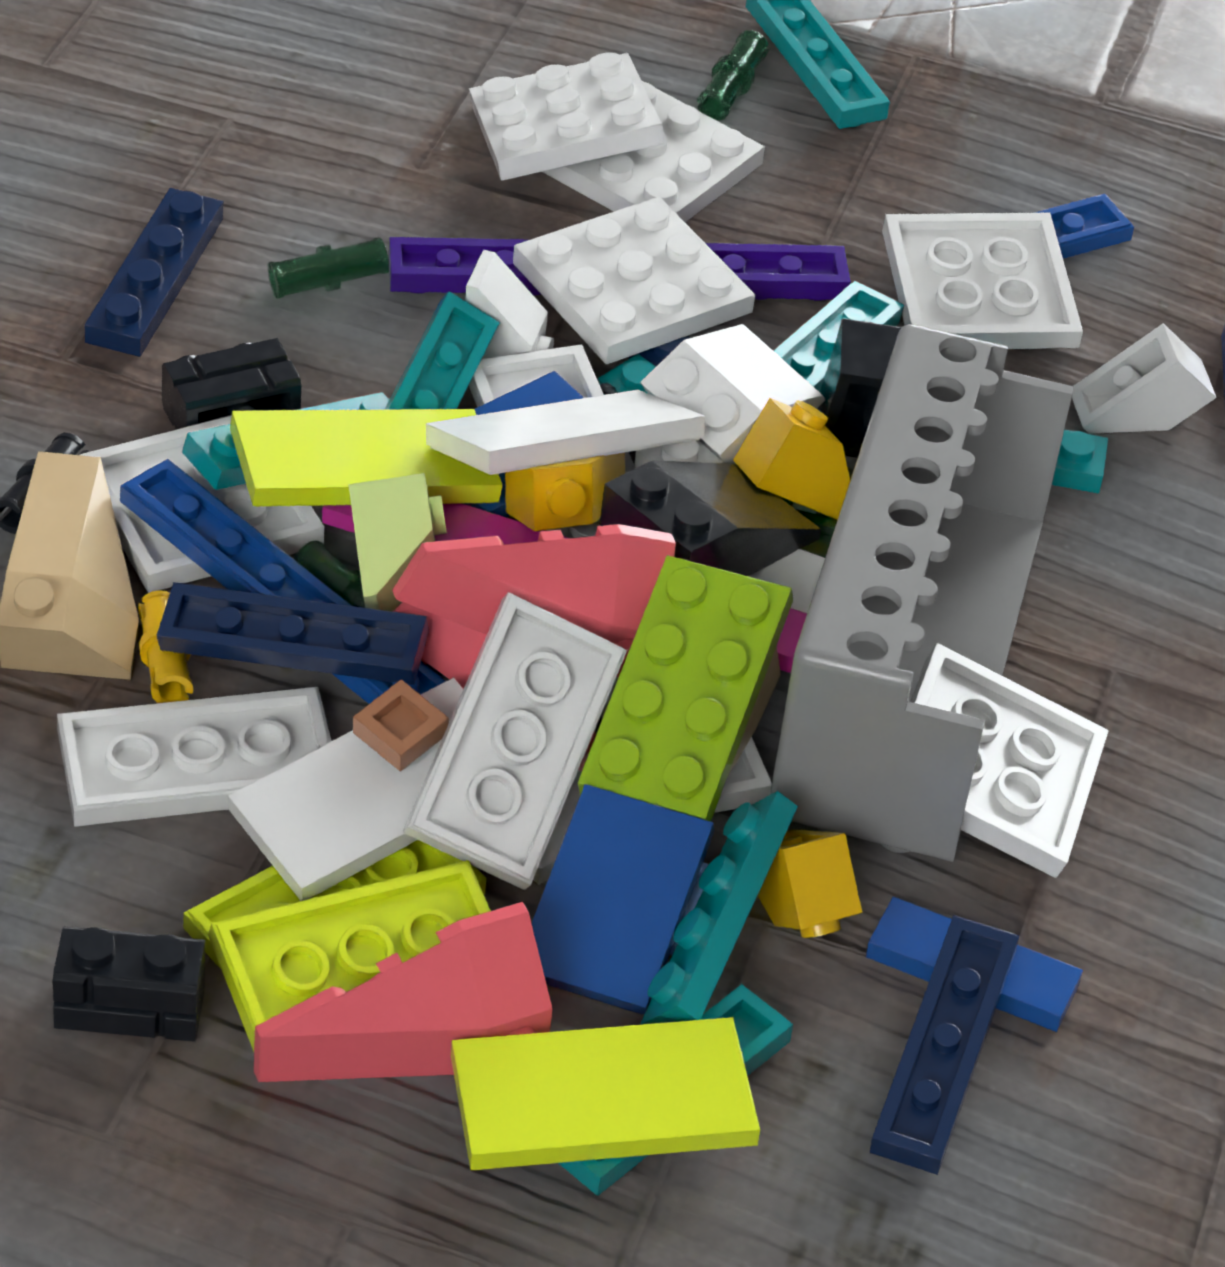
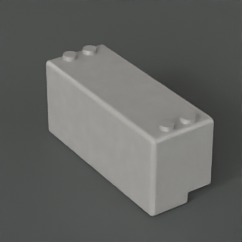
M907 324L898 332L794 653L770 793L779 791L798 806L791 822L815 827L822 832L845 833L847 836L879 843L887 850L895 853L911 851L951 862L954 861L985 720L913 703L911 699L925 661L936 643L1003 676L1044 521L1074 386L1005 371L1004 366L1008 346L914 324Z

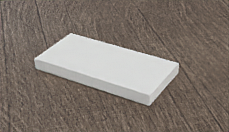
M640 390L426 423V445L489 475L695 441L705 437L704 415Z
M508 592L501 600L403 829V833L459 860H469L472 866L518 888L527 889L534 879L627 650Z
M453 677L421 694V696L449 717L450 722L463 688ZM352 730L228 795V808L299 900H308L417 841V839L403 833V829L442 739L400 772L358 738Z
M318 687L57 714V731L74 827L228 810V795L331 742Z

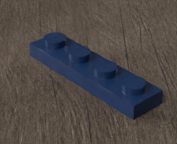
M169 188L86 321L85 343L141 357L221 224L224 201L202 196L191 191Z
M173 582L156 636L162 651L396 683L402 679L406 684L415 685L429 634L427 616Z
M953 915L872 1136L869 1153L938 1175L1013 962L1020 935Z

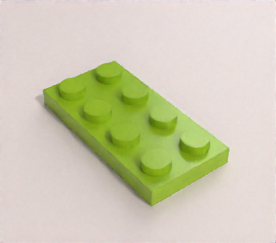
M667 555L577 784L580 795L584 784L711 822L792 606V588Z

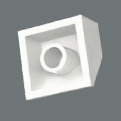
M743 324L683 340L640 382L648 394L704 415L705 437H701L699 441L726 464H736L733 459L769 397L793 407L796 400H800L816 409L825 401L819 391Z

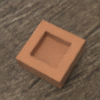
M401 679L353 716V733L401 772L443 738L449 724V717Z

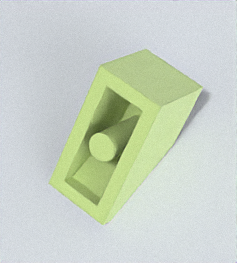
M425 473L348 484L366 608L391 612L395 610L401 601L395 599L392 589L420 545L425 542H435V535L447 533L441 495L429 497Z

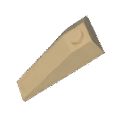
M38 452L7 566L1 597V668L131 680L139 631V617L101 457Z

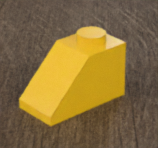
M769 397L733 461L756 487L838 520L850 483V476L843 444L825 426L828 417L803 401L796 400L793 407Z
M625 452L505 472L506 513L533 531L595 523L601 516L604 484L625 474Z
M790 830L786 832L757 895L774 926L800 929L802 938H811L841 930L839 919L862 913L845 833Z

